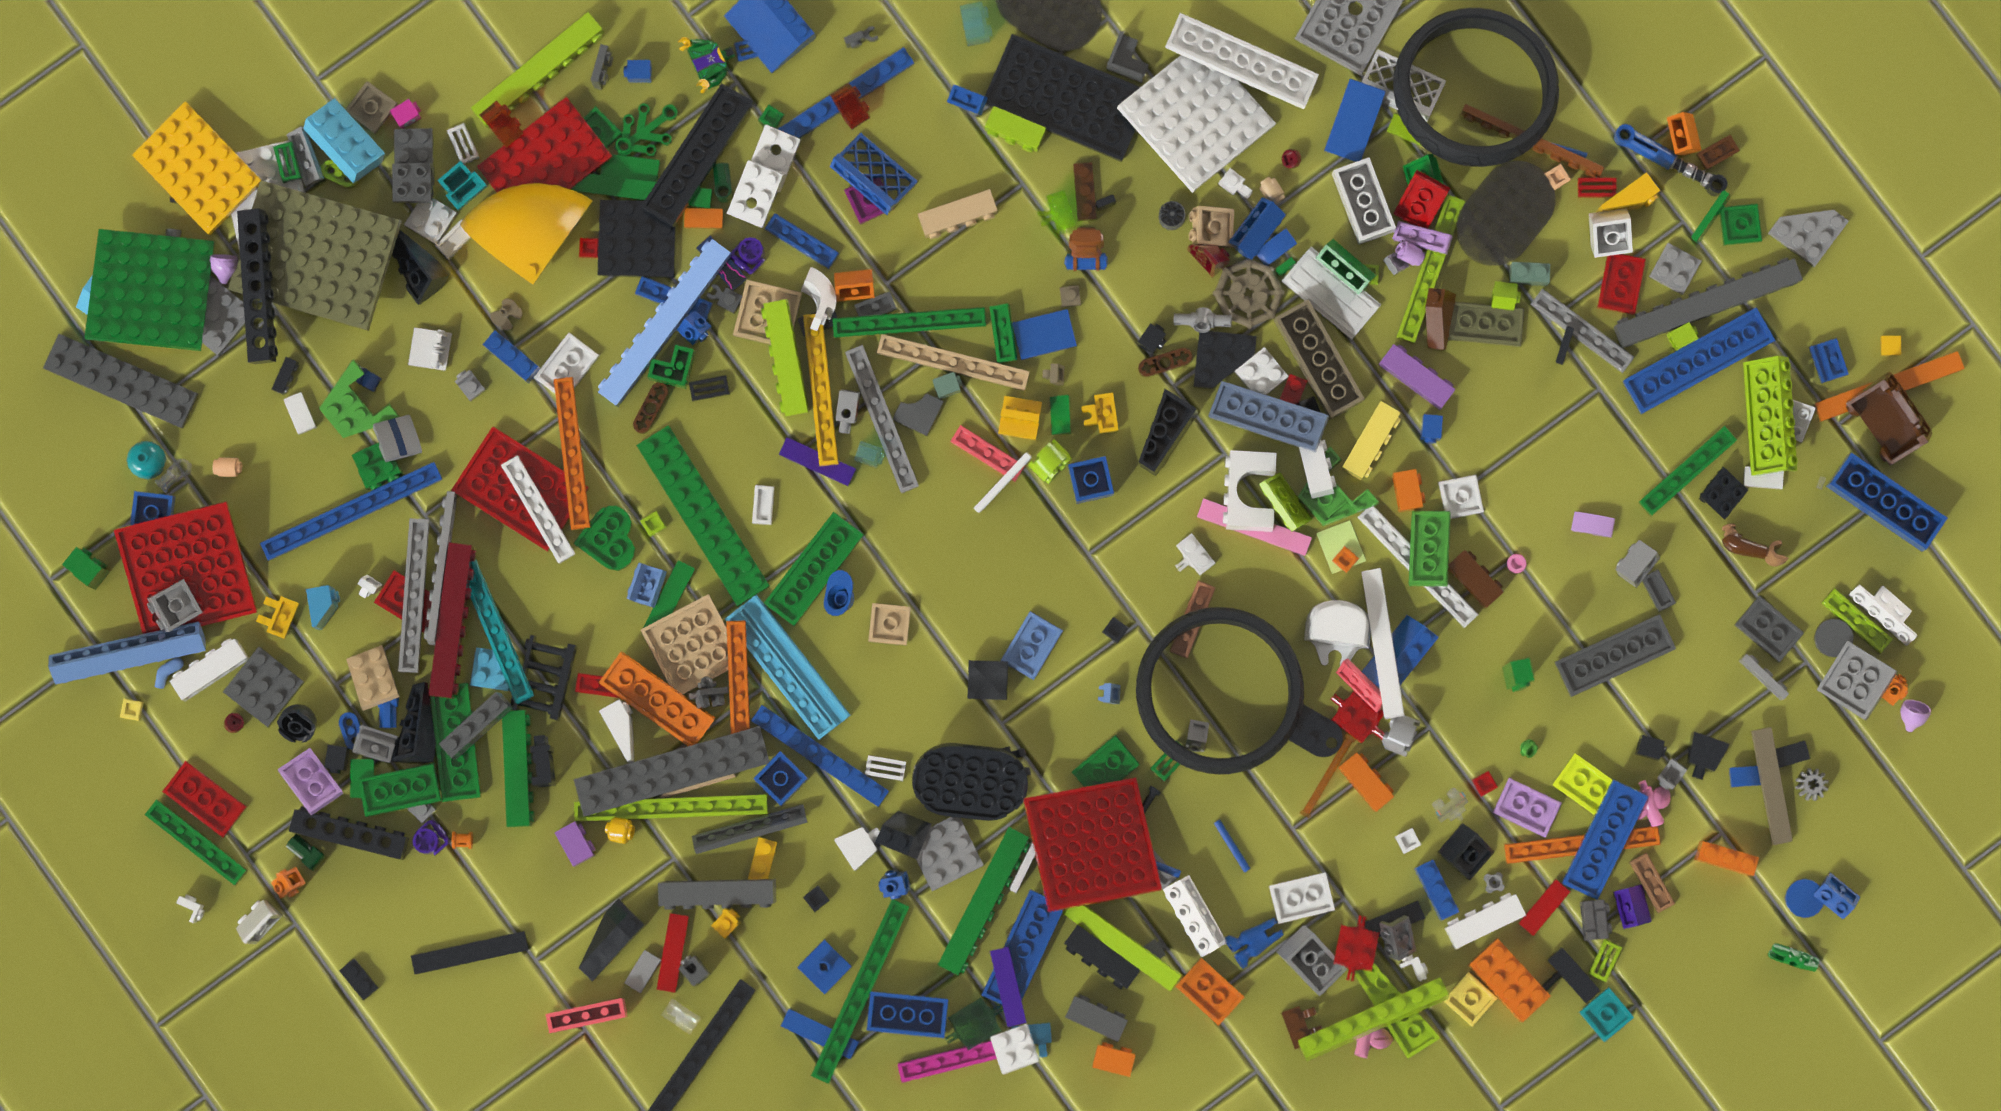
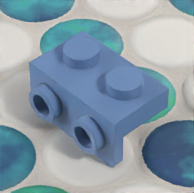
M639 562L634 571L631 586L628 589L627 599L655 608L667 572Z

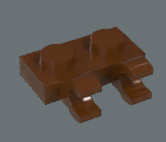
M1298 1006L1281 1013L1295 1049L1300 1048L1298 1040L1322 1030L1321 1025L1308 1030L1304 1020L1317 1014L1314 1007L1301 1011Z

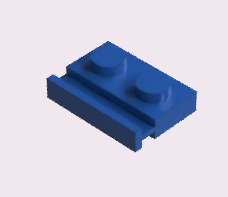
M1837 338L1809 347L1821 384L1849 375Z

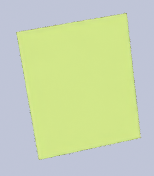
M1350 520L1316 533L1332 574L1342 571L1332 560L1344 546L1359 558L1353 566L1366 561Z

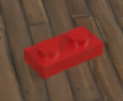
M1290 374L1280 400L1292 404L1298 403L1307 380Z

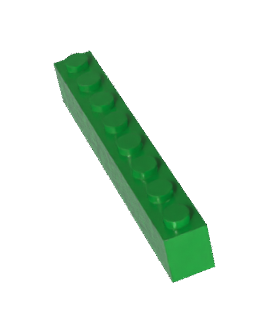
M1008 827L938 963L939 966L956 975H959L960 972L964 974L969 964L966 962L968 956H973L978 947L974 945L978 938L982 939L986 928H984L986 921L991 922L995 914L993 908L995 904H1000L1004 896L1001 893L1004 886L1009 887L1013 879L1010 876L1013 869L1017 870L1022 862L1019 859L1021 853H1026L1031 844L1028 842V836Z

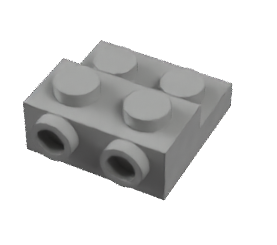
M184 579L147 598L149 601L147 603L148 609L152 614L156 613L159 618L156 620L161 630L165 629L166 632H170L203 613Z

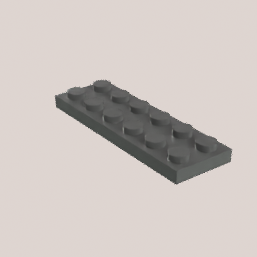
M1659 614L1554 663L1570 697H1573L1675 650L1676 647Z

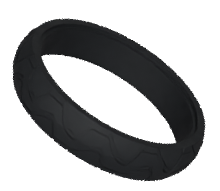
M1463 8L1448 11L1432 18L1423 24L1406 42L1398 57L1394 71L1393 88L1395 104L1408 132L1421 146L1432 154L1451 163L1464 166H1494L1511 161L1526 153L1549 129L1556 114L1559 101L1558 72L1554 59L1548 48H1546L1545 43L1523 22L1510 15L1491 9ZM1459 29L1488 30L1513 41L1530 57L1541 80L1542 106L1537 119L1525 132L1516 138L1492 146L1465 145L1441 135L1421 116L1414 103L1410 88L1411 65L1418 53L1429 42L1445 33Z
M1211 607L1189 612L1175 619L1154 637L1147 647L1138 669L1136 701L1147 733L1154 743L1171 759L1187 768L1207 774H1234L1263 764L1279 752L1288 742L1298 725L1302 713L1304 680L1299 661L1292 647L1271 624L1243 610ZM1228 624L1246 629L1263 639L1272 648L1284 668L1288 683V704L1283 721L1276 733L1265 744L1247 754L1231 758H1212L1194 753L1177 743L1168 734L1155 712L1151 685L1156 662L1173 640L1186 631L1199 626Z

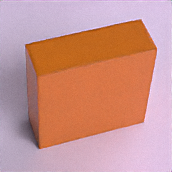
M1344 546L1332 562L1347 573L1359 558Z

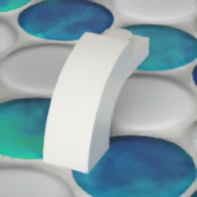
M811 267L801 292L808 294L816 303L817 312L810 328L817 331L820 324L824 326L826 319H831L836 306V293L828 278L817 269Z

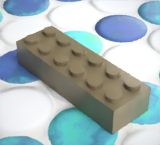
M1309 299L1275 317L1274 322L1323 410L1329 416V420L1364 401L1362 393Z

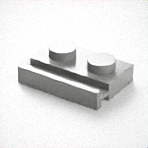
M360 725L352 752L390 763L395 747L394 743L398 736Z

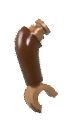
M1734 523L1722 527V531L1725 532L1722 539L1723 546L1734 554L1765 559L1766 563L1773 567L1785 564L1789 559L1784 555L1776 554L1774 549L1781 547V540L1772 542L1767 548L1766 545L1744 538L1742 534H1738Z

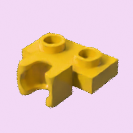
M1113 393L1094 395L1095 404L1081 407L1082 412H1089L1092 415L1090 419L1084 421L1085 427L1098 425L1100 434L1119 431Z

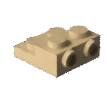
M1206 206L1193 208V211L1189 214V220L1193 222L1192 230L1189 232V240L1192 241V244L1231 248L1232 246L1228 241L1233 236L1234 209Z

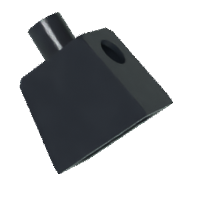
M1692 732L1687 757V764L1695 766L1692 777L1703 780L1706 770L1715 772L1729 747V743Z

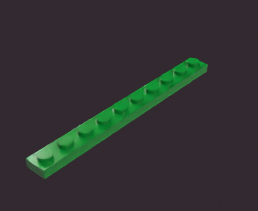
M891 899L811 1073L812 1077L829 1084L908 912L909 906Z

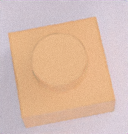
M1561 164L1544 174L1554 191L1571 181Z

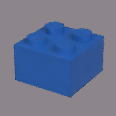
M1106 456L1068 464L1076 504L1114 496Z
M134 491L130 525L173 515L176 496Z
M781 751L753 778L780 806H783L809 780Z

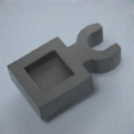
M712 284V288L716 289L717 293L715 295L708 293V298L712 300L718 299V306L735 314L741 303L742 296L728 288H725L724 292H722L719 286Z

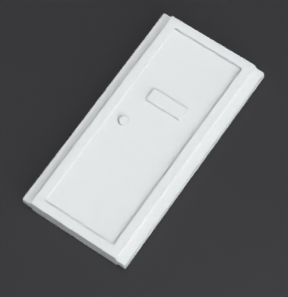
M1310 247L1284 277L1282 282L1304 301L1309 299L1317 312L1352 340L1379 309L1381 304L1365 291L1360 295L1353 291L1316 259L1319 253Z

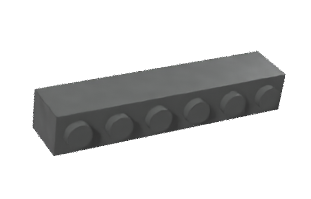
M776 879L661 881L658 883L659 906H664L666 910L676 909V906H683V909H695V905H702L703 909L714 908V905H721V908H733V905L738 904L741 905V908H751L752 904H760V907H771V904L777 902Z

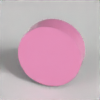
M1513 554L1508 558L1506 565L1510 572L1518 574L1526 568V560L1520 554Z

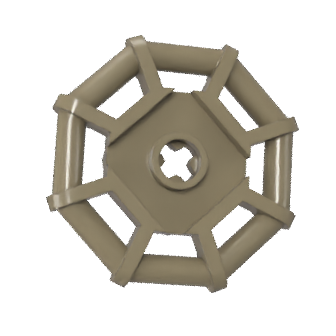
M1249 258L1227 268L1224 267L1216 289L1213 291V296L1216 297L1222 314L1232 315V321L1246 326L1247 329H1251L1252 326L1269 319H1274L1282 296L1285 295V291L1282 290L1274 271L1275 268ZM1246 268V274L1235 277L1232 274ZM1250 268L1256 269L1265 274L1262 277H1259L1258 275L1252 274ZM1268 276L1274 291H1269L1266 286L1265 280ZM1229 277L1233 281L1230 290L1223 291ZM1249 288V290L1254 291L1252 298L1244 296L1245 289ZM1223 296H1229L1233 305L1231 309L1228 308ZM1268 296H1274L1271 306L1268 309L1265 306L1266 300ZM1236 309L1247 313V319L1233 312ZM1260 309L1265 312L1251 319V313Z

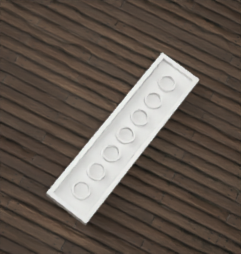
M1182 13L1179 14L1165 46L1169 50L1302 109L1306 107L1319 75Z

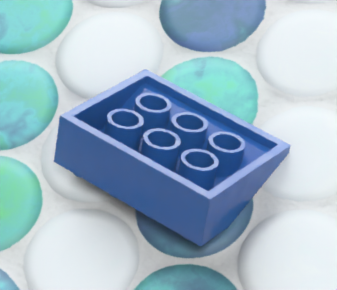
M739 0L724 15L743 40L750 42L747 43L750 48L754 47L752 49L753 52L759 53L758 58L771 73L775 72L816 39L813 30L788 0Z

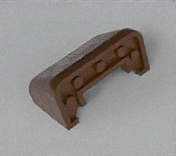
M1887 372L1846 402L1848 412L1852 416H1860L1881 446L1879 455L1889 466L1928 443L1932 436L1930 426L1891 372Z

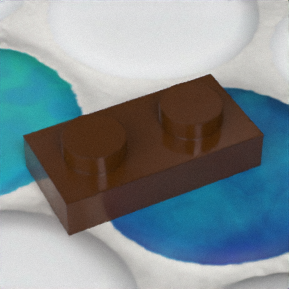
M1728 135L1696 155L1707 171L1735 155L1740 150L1732 136Z

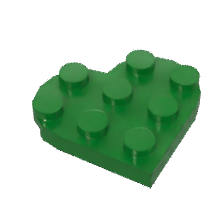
M618 506L601 508L591 519V528H585L573 544L602 566L610 570L621 571L632 563L635 556V547L628 537L632 521L626 511Z

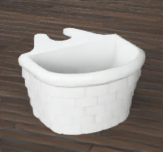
M1342 600L1325 601L1313 607L1307 615L1304 640L1310 641L1315 645L1322 665L1328 664V654L1333 650L1341 653V666L1342 662L1347 658L1351 661L1359 649H1369L1371 636L1369 616L1358 605Z

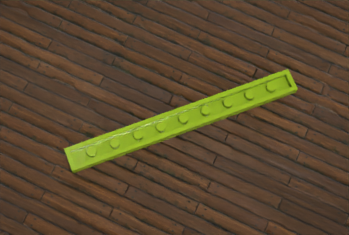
M767 794L644 799L585 817L583 816L580 802H574L575 822L612 820L614 817L632 820L768 814Z

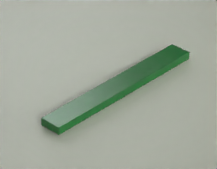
M589 174L570 190L645 200L656 182ZM699 188L688 206L711 208L713 189Z
M985 307L832 318L834 338L986 326Z

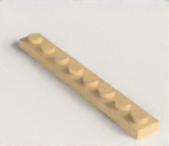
M881 334L877 354L1023 391L1026 389L1030 371Z

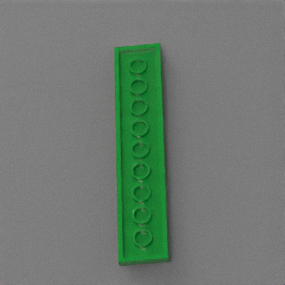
M670 426L664 427L637 444V448L737 607L770 587Z

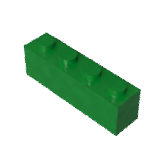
M1530 658L1511 661L1502 667L1507 690L1512 689V692L1522 691L1531 686V682L1535 681Z

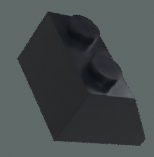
M897 811L882 825L875 843L917 860L931 823Z
M1464 823L1459 826L1438 851L1451 866L1469 881L1495 852L1475 831Z

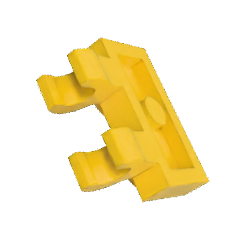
M282 596L279 601L266 597L263 604L275 608L272 619L259 614L256 622L268 626L266 632L285 639L299 603Z

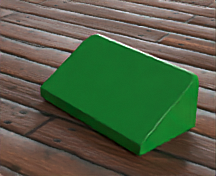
M1069 395L1050 397L1051 435L1071 434Z
M350 759V798H361L358 779L374 776V759Z

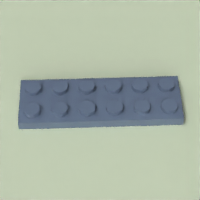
M1221 381L1209 413V418L1313 452L1317 451L1329 416L1224 381Z

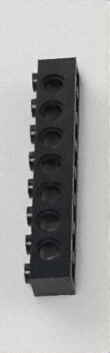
M259 208L237 211L247 359L248 363L251 364L276 362L278 349L275 345L277 332L273 321L275 319V310L272 307L274 292L271 289L273 275L269 265L271 254L268 251V243L270 242V236L267 232L268 215L266 211ZM256 225L257 231L252 234V228ZM258 244V250L254 253L253 248ZM259 263L260 268L255 272V265ZM261 282V288L257 291L256 285ZM262 301V307L258 310L257 305ZM263 320L264 325L262 328H259V322ZM262 339H265V345L261 348L260 342Z

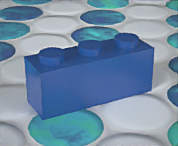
M1262 197L1228 243L1242 256L1252 260L1258 254L1263 244L1270 238L1276 227L1281 224L1286 214L1273 201Z
M496 330L482 344L528 384L540 370L538 365Z
M1434 860L1414 868L1439 920L1442 921L1458 913L1459 910Z

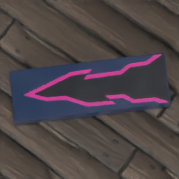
M710 235L706 240H704L700 245L696 247V249L700 253L703 252L701 248L706 243V241L710 242L713 239L712 236ZM730 258L718 273L732 291L736 290L747 280Z

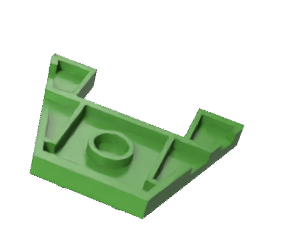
M354 359L349 363V366L342 373L319 407L343 438L372 429L374 423L400 417L390 403L373 415L349 386L364 375V371Z
M1329 447L1325 458H1330L1333 469L1342 460ZM1308 481L1298 496L1299 500L1322 526L1379 504V501L1368 489L1351 501L1337 484V487H1333L1334 494L1312 499Z

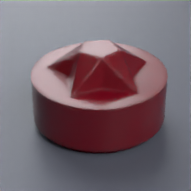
M1288 149L1283 153L1282 164L1286 168L1294 169L1300 165L1301 155L1297 150Z
M231 713L224 720V727L230 733H237L244 726V719L238 713Z

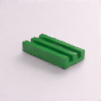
M293 142L273 146L282 183L302 179ZM286 147H289L296 175L292 173ZM281 148L283 151L289 177L285 176L283 164L279 153V149Z
M1165 753L1150 768L1164 782L1180 765L1176 763L1164 776L1162 772L1173 762V759L1170 758L1159 771L1156 769L1167 757Z

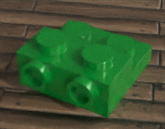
M379 442L352 454L359 475L367 490L371 489L373 491L381 487V484L387 481L390 483L403 474L397 460L385 462L379 449Z

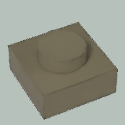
M1079 285L1060 287L1062 307L1081 305Z

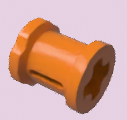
M452 832V849H456V847L472 849L473 833L457 834Z

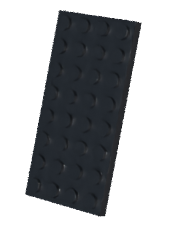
M1011 34L985 94V97H988L985 105L1005 110L1045 127L1048 132L1122 162L1136 129L1117 107L1140 87Z

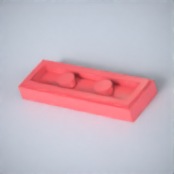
M1348 658L1344 660L1336 673L1375 712H1378L1383 707L1380 689Z

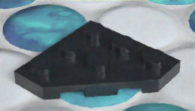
M1216 331L1199 333L1193 387L1213 389L1255 355L1257 336Z

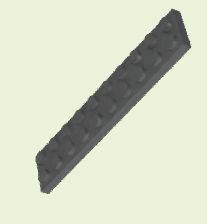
M760 726L573 780L583 816L585 817L766 765L770 761Z

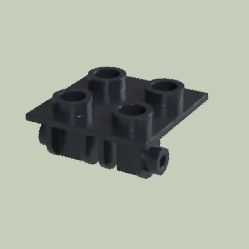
M1722 467L1720 471L1718 470L1713 480L1711 479L1710 484H1707L1706 489L1700 493L1699 500L1707 503L1725 520L1747 493L1748 489L1725 467Z

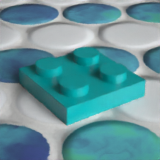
M1609 987L1579 1011L1580 1015L1603 1042H1606L1634 1018Z

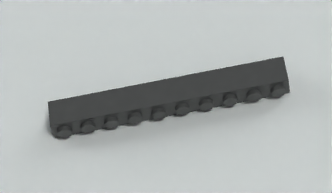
M1795 258L1777 261L1778 265L1773 267L1770 264L1759 268V272L1754 274L1753 271L1742 274V278L1735 280V277L1724 281V285L1719 287L1717 284L1706 288V292H1693L1688 295L1689 298L1682 300L1681 297L1670 301L1671 305L1665 307L1663 304L1653 308L1652 312H1639L1635 314L1636 318L1628 320V317L1618 320L1614 331L1622 348L1629 347L1677 329L1688 322H1696L1800 283L1803 279Z

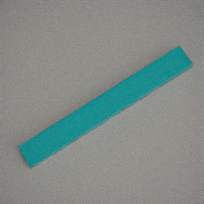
M475 560V562L472 561L471 569H474L473 581L469 582V588L472 589L471 600L515 703L518 704L533 697L534 694L478 562Z

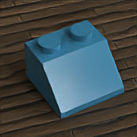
M329 585L306 589L312 627L317 630H322L337 610L338 602H340L339 592Z

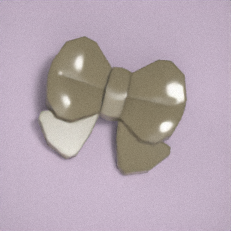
M503 299L502 308L499 311L492 312L490 318L496 326L508 331L513 328L508 317L511 315L514 318L521 319L522 309L518 308L513 300Z

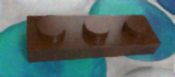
M1092 162L1073 164L1077 220H1097Z

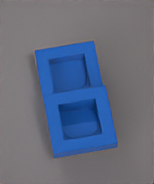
M1285 228L1265 243L1256 256L1262 264L1269 266L1284 253L1296 246L1297 242Z
M1758 766L1729 768L1731 787L1761 785Z

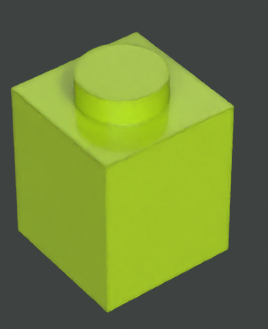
M1495 281L1492 291L1491 308L1514 310L1516 303L1520 302L1521 292H1517L1518 284Z
M1690 322L1669 332L1666 336L1676 352L1698 340L1697 336L1699 333L1694 325L1691 326Z

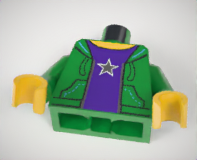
M687 37L678 40V43L682 42L684 46L679 48L680 51L689 48L687 50L700 79L696 87L699 85L703 87L700 93L703 94L707 89L719 86L729 70L725 61L735 57L732 48L728 47L720 51L718 44L710 40L688 39Z

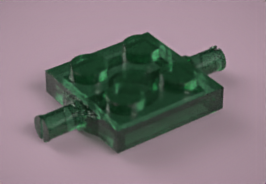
M981 997L949 1016L948 1019L953 1026L954 1032L946 1036L945 1040H948L947 1043L950 1044L959 1039L968 1051L997 1034L1001 1029L996 1022L995 1016L1004 1010L1003 1008L998 1011L996 1010L1001 1008L1002 1005L999 1004L990 1009Z

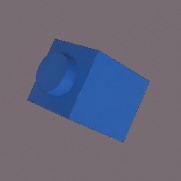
M627 60V66H624V77H627L629 83H652L651 61Z
M1424 414L1422 416L1420 439L1430 444L1440 441L1443 416Z

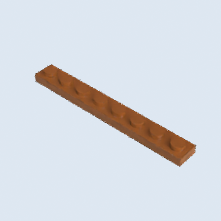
M1467 104L1464 105L1460 114L1464 116L1463 119L1466 121L1480 123L1482 128L1486 130L1493 129L1504 138L1510 137L1514 139L1525 132ZM1542 138L1532 147L1533 151L1539 154L1546 153L1554 161L1568 163L1567 166L1574 170L1579 168L1592 178H1599L1604 169L1603 166Z

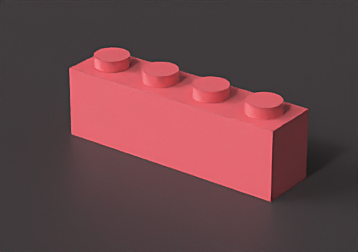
M624 998L546 1014L549 1033L628 1017Z

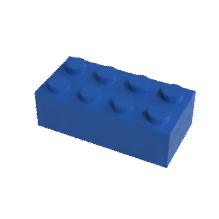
M871 991L867 1031L945 1038L949 999Z

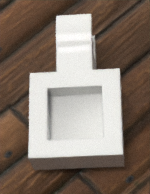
M1231 168L1219 182V185L1233 196L1237 191L1247 199L1252 194V190L1243 185L1245 179Z

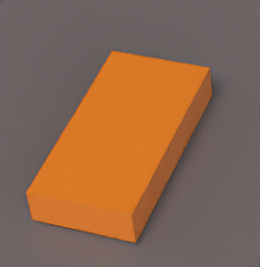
M686 208L684 227L723 229V209Z

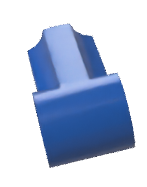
M399 697L378 705L379 728H397Z

